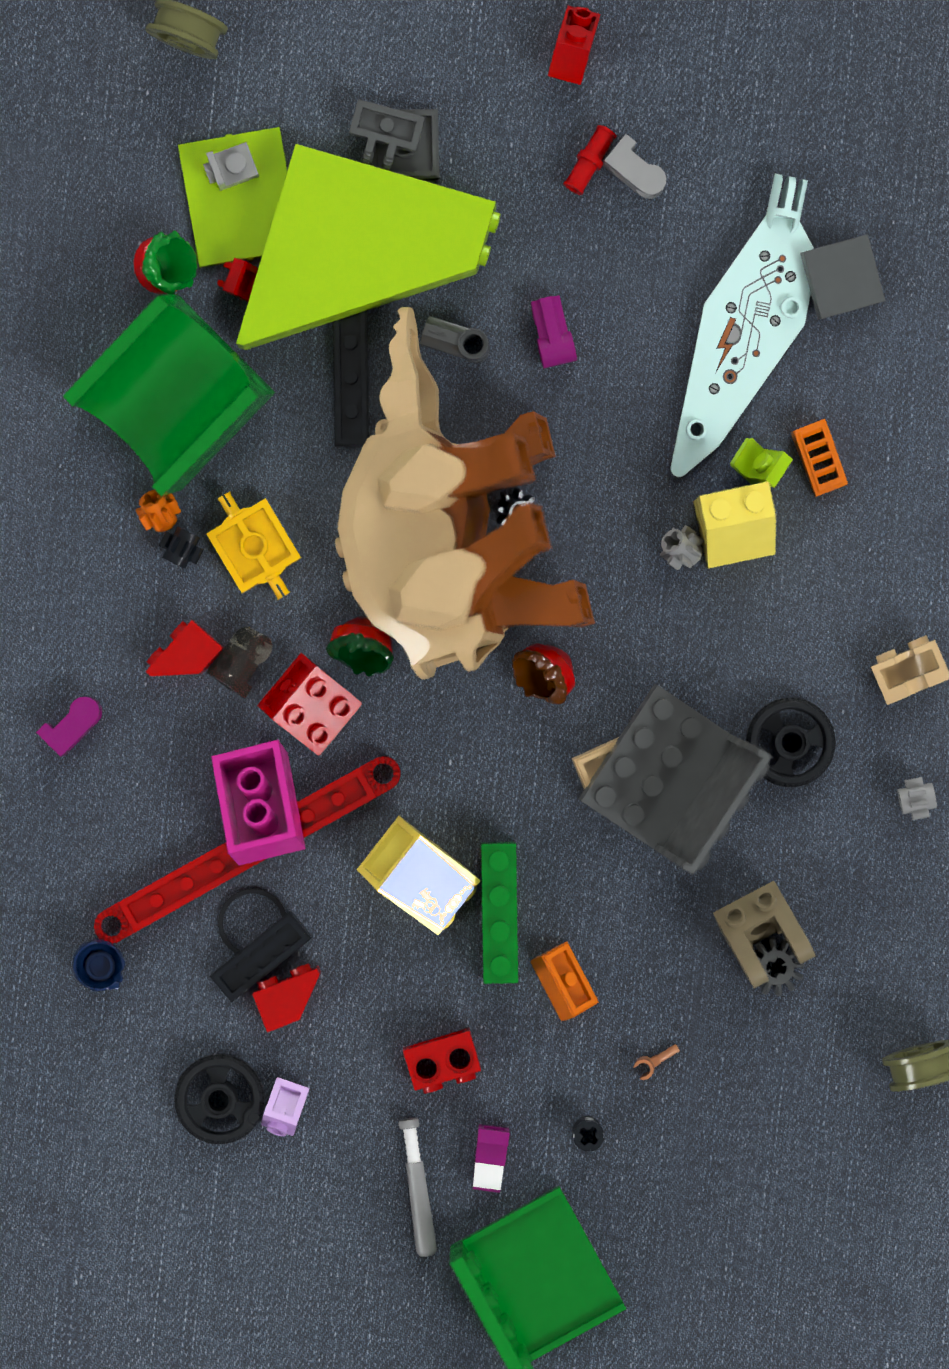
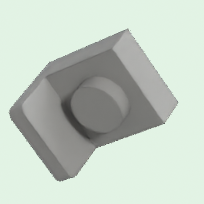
M247 142L215 154L213 151L206 153L209 162L203 164L210 184L217 182L220 191L259 177Z

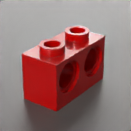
M470 1028L403 1047V1054L414 1090L422 1089L424 1094L442 1089V1083L455 1079L457 1084L471 1081L477 1078L475 1073L481 1071L480 1061ZM458 1048L466 1050L470 1055L468 1063L463 1066L454 1065L450 1060V1054L453 1050ZM425 1058L433 1060L437 1066L436 1071L430 1076L421 1075L416 1067L420 1060Z

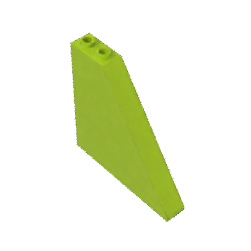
M295 144L236 341L237 346L240 349L248 350L476 275L479 265L486 266L491 246L486 245L489 232L496 233L501 213L495 212L496 202Z

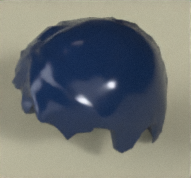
M94 939L80 945L74 953L72 962L73 974L79 983L96 992L119 989L120 983L123 980L121 971L125 967V960L121 951L114 944L102 939Z

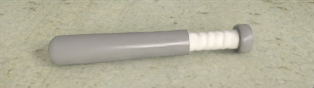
M416 1117L399 1120L398 1125L404 1132L407 1163L405 1164L415 1247L419 1256L428 1257L436 1253L437 1245L424 1163L420 1159L416 1128L419 1127V1119Z

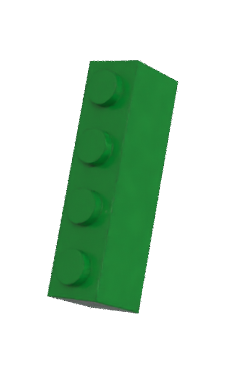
M481 842L483 984L518 983L516 842Z

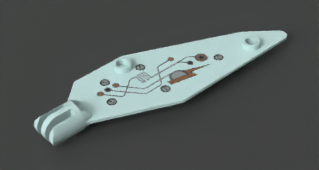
M774 174L765 217L704 303L670 467L671 473L676 477H682L719 447L805 325L811 292L800 253L814 249L800 223L808 180H800L797 186L793 210H791L796 188V178L788 176L782 189L779 208H777L783 176L781 174ZM694 423H698L701 427V433L698 436H694L690 430Z

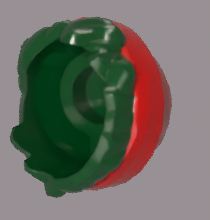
M364 616L353 618L342 625L336 626L326 647V652L332 659L340 661L352 669L355 675L365 672L366 676L372 677L375 673H385L391 667L394 659L393 644L390 636L373 626L368 617Z

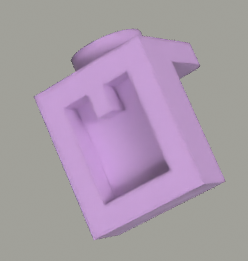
M277 1077L263 1114L261 1125L267 1127V1131L274 1135L286 1136L288 1134L294 1136L310 1088Z

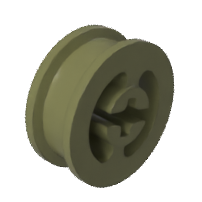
M156 0L154 6L158 11L154 22L148 23L145 28L148 34L169 46L189 54L207 59H217L219 52L215 47L220 35H225L228 27L223 22L205 12L176 1Z
M949 1040L934 1041L909 1047L882 1058L883 1065L889 1066L893 1079L889 1083L890 1091L914 1090L948 1081Z

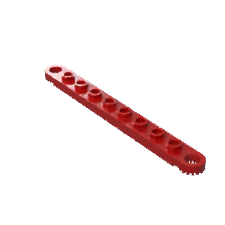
M387 756L377 757L298 801L297 805L303 837H307L394 788L401 776L398 763ZM382 763L390 765L394 772L392 780L386 784L377 782L373 776L374 768ZM225 842L99 913L94 921L95 934L99 939L109 941L110 943H117L266 859L238 865L228 854L227 843ZM114 916L120 920L122 925L117 935L110 936L103 931L102 922L106 917Z

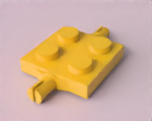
M231 492L224 494L231 507H229L223 496L219 497L217 500L228 517L220 526L206 534L241 593L243 594L258 584L268 582L277 600L283 598L277 585H279L285 596L288 595L290 591L280 575L286 567L300 560L301 556L267 499H263L252 507L240 509Z

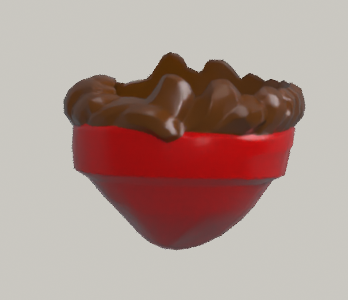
M539 643L532 644L522 651L515 653L512 660L513 677L516 679V686L523 687V690H525V697H535L552 704H563L566 701L567 695L575 687L572 661L568 653L553 645Z

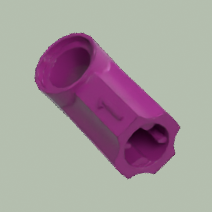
M560 295L532 301L531 310L539 337L537 338V345L543 369L577 361L571 331L567 329Z

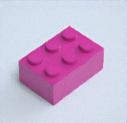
M279 740L211 756L228 854L238 865L306 849L289 756Z

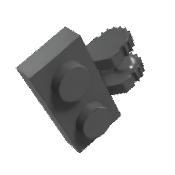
M358 99L349 135L367 140L362 158V163L371 165L373 162L376 142L388 145L386 156H384L382 168L391 171L397 148L414 153L417 152L425 117Z

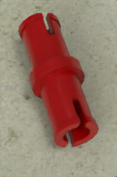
M597 125L585 149L578 152L576 156L578 161L563 183L568 190L577 195H583L595 171H599L602 168V159L617 137L612 130L605 126Z

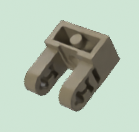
M775 881L713 912L722 935L753 989L769 981L764 968L752 949L754 948L753 944L776 932L778 935L782 933L799 964L816 956Z

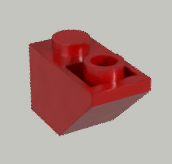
M567 5L548 72L549 77L581 85L601 14L594 13L585 7Z
M191 620L188 625L182 621L170 634V637L173 639L170 645L165 650L159 647L146 661L150 667L145 672L152 677L203 674L225 648L194 620Z
M309 963L291 969V977L278 981L277 976H273L257 983L259 989L254 990L252 995L267 1032L300 1020L320 976L319 966L311 968Z

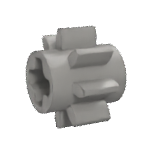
M687 525L682 528V531L673 527L672 530L664 535L661 541L663 551L660 553V556L667 560V564L676 570H679L682 564L691 568L702 556V547L700 545L704 540L696 535V532Z
M922 777L904 780L906 788L897 789L902 815L911 813L912 820L930 817L929 809L937 808L933 784H923Z

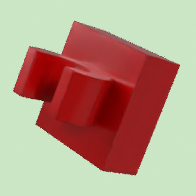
M234 258L232 263L225 262L223 267L229 270L226 281L218 280L217 284L223 288V291L242 301L248 302L258 268L244 260Z

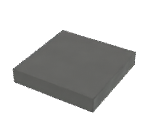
M438 109L400 110L425 117V123L417 152L414 153L397 148L391 171L419 180H440ZM376 142L374 159L371 166L383 169L382 162L384 156H386L388 145Z
M868 234L800 253L818 320L885 302Z

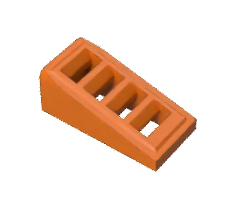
M825 419L791 432L815 497L848 485ZM820 433L822 439L807 445L805 444L804 438ZM825 445L827 452L810 458L809 451ZM830 458L832 465L817 471L814 470V464ZM835 471L837 478L819 484L817 478Z

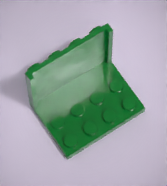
M560 1186L450 1245V1265L508 1369H534L531 1363L533 1360L626 1310L624 1302Z

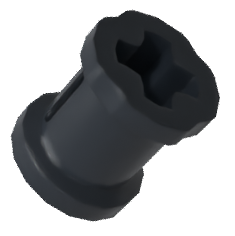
M585 1116L579 1118L574 1123L572 1135L579 1149L595 1151L601 1147L604 1141L603 1129L597 1119ZM583 1127L587 1130L594 1127L593 1132L596 1138L594 1140L586 1138L582 1141L583 1136L580 1130Z

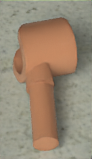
M675 1044L651 1058L648 1056L639 1057L633 1068L641 1063L648 1064L650 1071L641 1075L640 1079H649L656 1066L680 1052Z

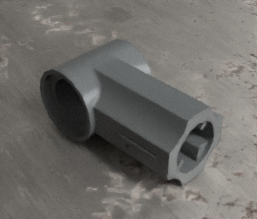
M431 316L428 317L420 342L421 346L463 358L469 363L474 364L481 363L487 359L491 348L489 340L483 331L476 328H466ZM471 338H479L484 343L482 350L477 354H469L465 351V344Z

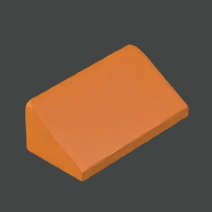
M567 941L530 961L561 1021L574 1018L599 1003Z

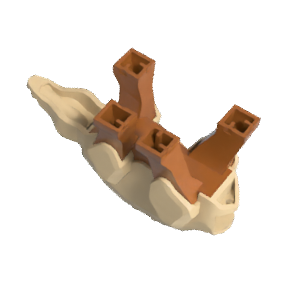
M411 307L399 308L400 320L393 326L397 334L389 344L393 370L390 378L381 388L379 396L380 405L386 419L378 421L375 427V435L370 436L365 441L343 489L338 521L339 537L335 539V546L338 555L345 559L347 571L343 572V581L346 589L349 592L352 591L353 597L372 625L392 636L403 646L412 669L419 678L424 680L433 677L437 667L458 660L468 672L478 669L490 652L501 643L505 632L510 627L517 625L586 627L595 624L586 584L576 580H569L550 585L512 576L535 555L552 549L542 506L532 503L515 506L504 524L486 535L490 513L486 494L491 491L536 481L532 466L556 457L547 418L532 411L520 415L503 434L464 444L451 443L443 436L439 427V389L421 357L414 310Z

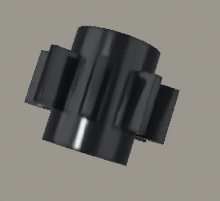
M514 488L513 493L508 495L500 492L501 499L498 505L496 504L492 507L500 515L496 519V523L502 526L515 505L533 503L535 498L529 494L523 497V491L518 488Z
M179 527L176 528L174 534L166 531L159 544L160 547L166 549L162 558L186 569L189 561L197 564L203 552L202 548L197 547L200 537Z

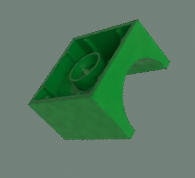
M178 294L158 295L63 397L72 406L82 408L97 417L119 435L150 471L154 480L152 487L161 496H165L182 490L275 392Z

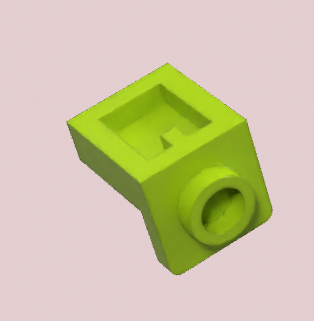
M746 438L730 462V465L751 485L769 481V486L775 488L793 459L784 451L764 449L753 438Z

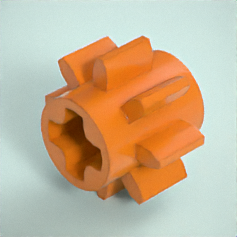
M155 489L148 491L140 498L139 505L141 507L135 510L145 530L147 531L153 527L156 532H165L171 529L177 522L176 514L181 513V509L172 493L161 496Z

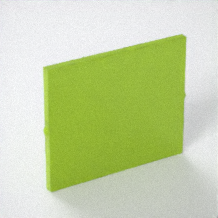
M280 127L236 135L227 134L225 137L178 145L199 267L233 262L234 258L252 261L254 258L262 257L287 174ZM247 142L259 177L220 191L217 182L210 184L203 164L209 162L206 153L213 151L215 154Z

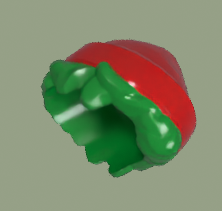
M176 231L168 235L159 232L153 237L146 239L138 247L134 256V271L138 281L145 289L155 294L172 295L178 290L186 287L190 288L193 285V279L197 275V254L189 242L180 237Z

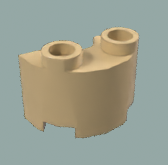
M927 635L907 643L910 648L909 650L897 654L895 649L876 656L878 663L873 665L871 669L887 705L949 680V671L936 640L929 641Z

